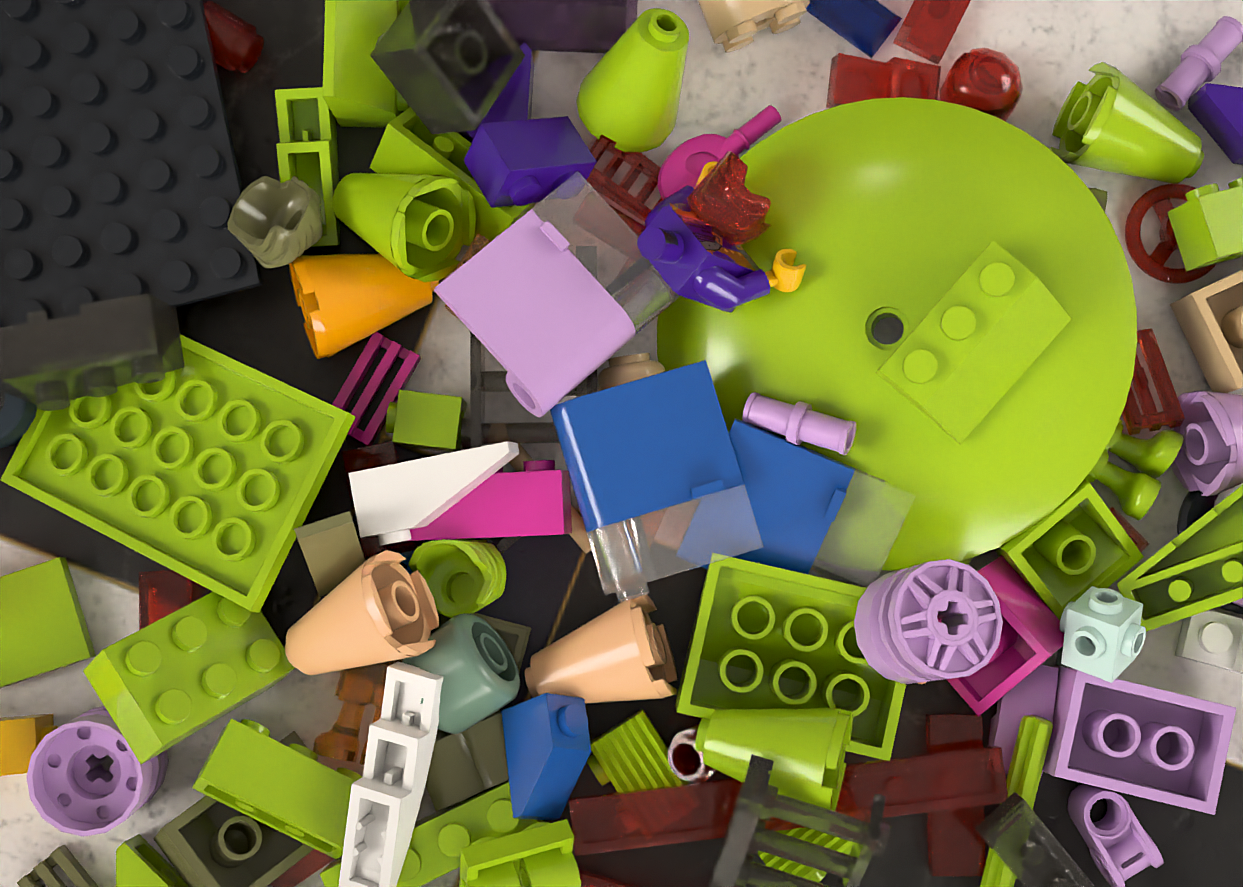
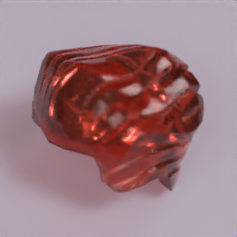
M727 151L688 195L687 201L696 218L719 232L730 245L736 246L757 239L771 227L770 224L765 222L771 202L766 197L752 194L745 187L744 183L748 166L733 152Z

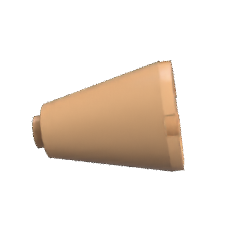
M386 550L371 556L288 629L285 644L287 659L292 666L304 674L317 675L416 657L435 646L436 640L428 641L431 636V630L439 627V616L434 597L425 579L418 570L411 574L407 572L400 564L406 558L400 553Z
M640 593L629 597L533 654L530 660L531 667L525 669V680L531 696L535 698L542 694L550 693L583 698L585 703L662 699L677 694V689L669 684V682L677 680V672L669 639L663 624L656 626L655 623L651 622L648 613L657 609L648 594Z

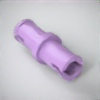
M1223 16L1220 18L1213 29L1198 45H1191L1184 51L1178 67L1155 89L1157 99L1171 110L1179 111L1182 109L1186 101L1204 82H1211L1221 72V63L1238 44L1243 42V25L1232 17Z
M756 392L751 393L748 397L742 416V421L786 436V441L789 443L800 445L804 441L837 451L842 455L848 454L857 426L855 421H846L812 411L811 404L799 401L792 405L762 396Z

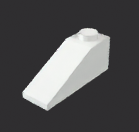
M506 441L348 473L360 538L378 536L379 546L412 540L411 529L429 525L519 454L518 443Z

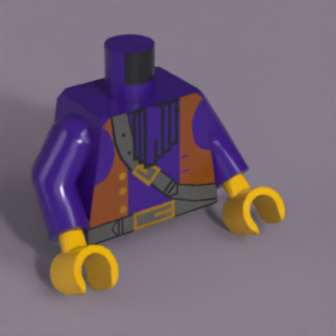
M712 161L704 165L695 187L686 185L662 200L648 214L645 220L646 229L637 239V246L641 255L650 261L669 287L678 295L730 313L739 305L769 294L770 287H774L782 292L795 291L799 287L806 269V264L793 266L797 255L795 250H779L776 253L772 269L764 272L756 265L709 207L702 206V201L708 204L720 203L732 181L731 176L723 181L713 179L720 164Z

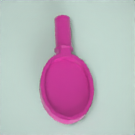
M769 105L739 129H734L733 133L727 138L717 134H703L677 146L667 156L658 174L657 186L662 199H666L686 185L695 187L704 165L708 162L714 161L720 164L713 178L718 180L739 159L738 155L742 151L748 150L751 144L781 122L779 112L772 105Z

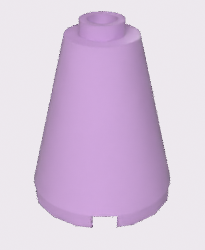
M1210 391L1182 393L1172 402L1166 416L1165 425H1174V431L1184 436L1181 449L1171 464L1176 477L1184 488L1190 492L1199 490L1203 493L1201 496L1217 495L1243 483V395Z

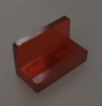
M914 0L893 43L938 65L971 0Z

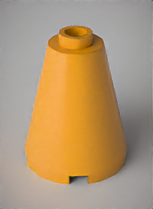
M381 254L300 255L296 260L289 263L298 307L301 306L306 322L303 323L311 349L317 359L330 357L432 303V292L439 285V280L423 282L408 277Z

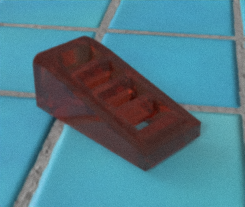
M602 134L599 139L594 137L588 145V149L595 160L598 162L605 150L612 153L613 157L602 172L594 167L585 183L645 222L652 210L644 204L658 185V175L661 167L641 152H624L614 148L616 142ZM624 161L631 167L617 185L611 178ZM640 173H642L648 179L637 195L633 197L628 191ZM662 197L659 198L655 206L663 200Z

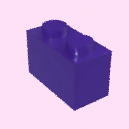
M568 116L481 123L463 160L491 208L511 205L524 206L529 203L553 200L566 201L577 198L597 163Z

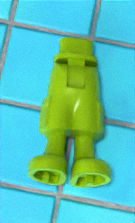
M1120 418L1108 445L1084 480L1089 483H1093L1096 479L1118 497L1121 509L1127 516L1141 520L1151 508L1160 491L1161 481L1157 480V478L1175 460L1183 444L1184 436L1174 430L1165 429L1150 439L1136 438L1122 432L1124 425ZM1107 451L1124 459L1141 473H1132L1109 462Z

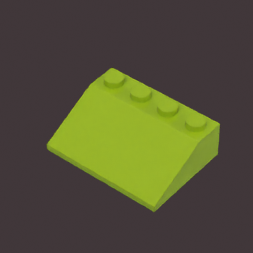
M716 553L711 554L676 698L675 709L677 713L711 719L715 709L842 708L843 710L853 711L850 746L846 745V751L890 761L906 684L884 678L867 663L857 645L854 619L858 601L867 588Z

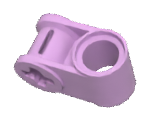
M1088 784L1078 785L1071 792L1067 805L1070 818L1089 847L1093 861L1111 887H1125L1127 879L1151 865L1154 868H1158L1164 864L1157 846L1142 828L1128 802L1121 795L1109 789ZM1105 798L1107 812L1100 821L1093 823L1090 818L1092 805L1097 800Z

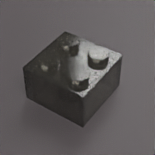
M410 0L370 56L431 134L476 130L524 59L525 54L487 0Z

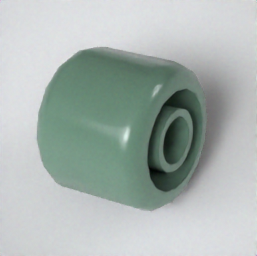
M472 613L456 615L431 632V636L428 641L436 640L433 648L419 656L402 660V663L443 676L438 729L450 734L467 731L513 701L520 687L519 670L507 644L490 624Z

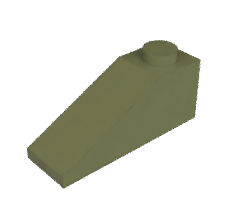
M350 511L294 529L317 592L321 598L328 595L365 562Z

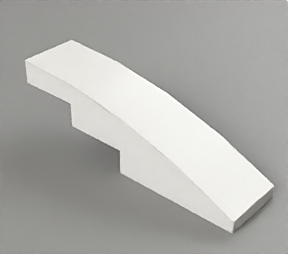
M396 662L387 667L381 719L370 724L363 777L352 783L338 887L397 886L426 785L439 723V704L443 676L429 673L402 662Z

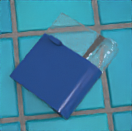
M706 360L559 403L550 409L605 595L616 592L619 602L650 593L647 582L764 547Z
M735 418L729 431V436L744 485L700 499L675 557L708 570L711 554L716 553L865 588L877 580L916 495L811 449L789 443L780 436Z

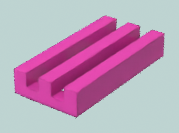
M378 332L372 334L332 404L339 409L346 410L381 348L385 349L386 353L351 412L356 418L348 435L370 447L386 421L389 403L397 402L399 390H404L421 360L420 355L405 349L402 345L385 338ZM399 357L405 360L365 431L357 428L396 358Z

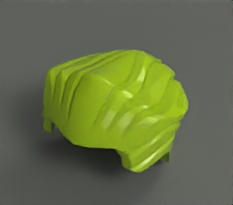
M442 539L425 542L421 546H417L408 564L412 572L418 570L425 579L434 597L437 612L449 618L459 614H473L501 597L505 589V562L492 543H487L485 539Z

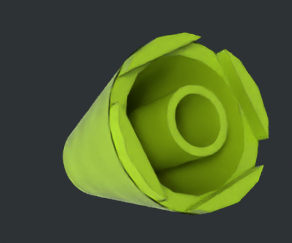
M660 8L644 11L585 76L580 85L576 103L580 119L588 131L599 139L602 134L616 142L614 148L624 152H646L660 147L671 134L677 120L689 42L688 28L679 16L669 10Z
M1105 62L1095 64L1088 70L1096 75L1087 85L1078 81L1072 88L1053 128L1052 135L1060 138L1059 149L1051 147V150L1065 163L1177 184L1185 178H1191L1200 168L1204 158V152L1201 150L1202 141L1199 136L1116 67Z
M351 173L338 183L333 195V210L341 222L405 275L423 282L441 280L455 271L461 261L455 258L463 245L471 246L475 235L477 219L474 198L470 192L463 189L459 185V181L445 175Z
M842 708L715 709L711 719H701L697 731L695 749L696 751L703 752L704 764L817 820L831 822V816H834L846 768L844 759L846 745L850 746L853 711L843 710Z

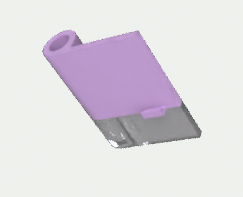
M578 171L434 289V292L508 371L506 383L510 391L526 410L537 417H542L680 297L669 287L650 261L641 255L637 246L638 236Z

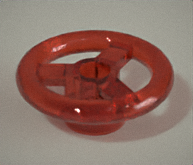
M1177 183L1154 187L1137 199L1127 216L1125 242L1128 252L1135 264L1144 273L1156 280L1174 284L1188 283L1205 276L1217 265L1214 264L1187 272L1185 268L1177 269L1163 266L1172 252L1179 249L1167 213L1174 209L1170 199L1187 201L1185 194L1196 189L1193 186ZM1153 206L1162 226L1159 231L1160 242L1149 255L1141 240V224L1145 214Z

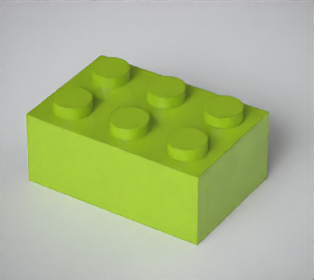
M211 592L104 648L88 664L83 672L140 764H143L272 688L292 672L295 667L287 659L285 648L261 610L259 613L249 611L223 596Z

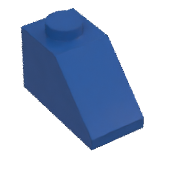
M545 693L501 711L513 818L551 821L559 819L591 753L585 699Z

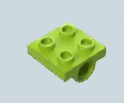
M564 819L553 823H534L521 832L500 838L494 836L484 837L473 842L470 846L461 848L459 887H581L579 870L572 853L574 835L568 820Z

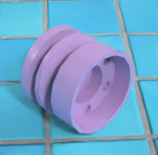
M950 559L925 562L910 568L889 572L870 583L859 599L854 619L857 645L867 663L884 678L903 684L972 675L987 665L999 646L1003 626L999 600L988 580L970 565Z
M105 706L92 708L44 736L31 755L26 776L30 800L42 819L61 832L83 837L106 833L128 819L156 794L165 780L169 762L167 750L140 764ZM106 755H109L114 761L109 771H106L101 765L105 761Z

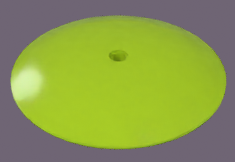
M881 98L842 104L813 113L793 122L757 143L723 173L717 181H723L727 177H732L724 198L717 204H708L702 201V206L709 207L756 265L764 272L772 269L776 253L779 250H795L797 255L793 266L806 264L802 281L793 292H782L774 287H770L769 294L739 305L730 313L680 296L664 280L657 319L658 362L664 365L665 372L706 360L728 433L735 418L742 420L746 401L750 394L754 392L792 405L799 401L812 405V411L856 422V434L848 454L842 455L837 451L804 441L800 444L803 447L855 468L853 477L846 490V496L834 522L831 523L816 556L817 559L847 567L890 571L910 568L930 561L950 559L959 562L998 548L1025 533L1054 512L1078 488L1096 465L1108 445L1126 404L1133 378L1137 349V309L1132 278L1125 254L1109 218L1084 182L1052 150L1025 131L993 115L967 106L933 99ZM994 240L1040 279L1072 319L967 438L959 444L876 372L981 252ZM884 318L898 319L904 325L902 337L891 345L881 344L874 338L875 326ZM768 431V432H770V433H772V434H775V435H777V436H780V437L786 439V436H784V435H781V434H778V433H774V432Z

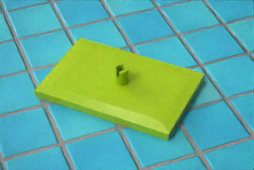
M141 316L74 334L37 407L35 419L26 433L23 434L0 481L247 610L259 613L297 537L294 529L303 525L356 417Z

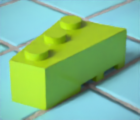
M1243 485L1117 583V587L1123 597L1143 603L1140 626L1145 627L1146 632L1243 598Z

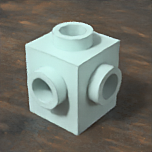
M1093 586L1075 602H1069L1060 619V631L1065 633L1061 664L1112 683L1136 659V656L1143 647L1146 636V628L1140 626L1143 603L1125 598L1115 590Z

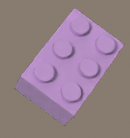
M1059 666L1052 721L1053 729L1043 772L1055 777L1215 815L1236 707L1120 679H1115L1110 683L1079 670Z

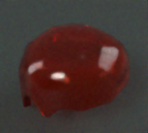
M985 47L971 49L969 52H964L959 56L950 68L940 88V100L967 106L993 115L1006 122L1022 95L1023 85L1019 67L1002 52Z

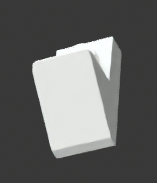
M1212 610L1184 618L1175 656L1243 674V619Z

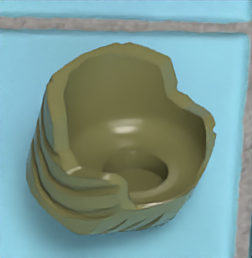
M263 176L247 186L239 196L228 220V230L244 244L262 267L275 268L289 264L322 237L320 196L313 189L309 188L308 184L302 180L299 181L298 177L293 176L291 180L280 183L276 179Z

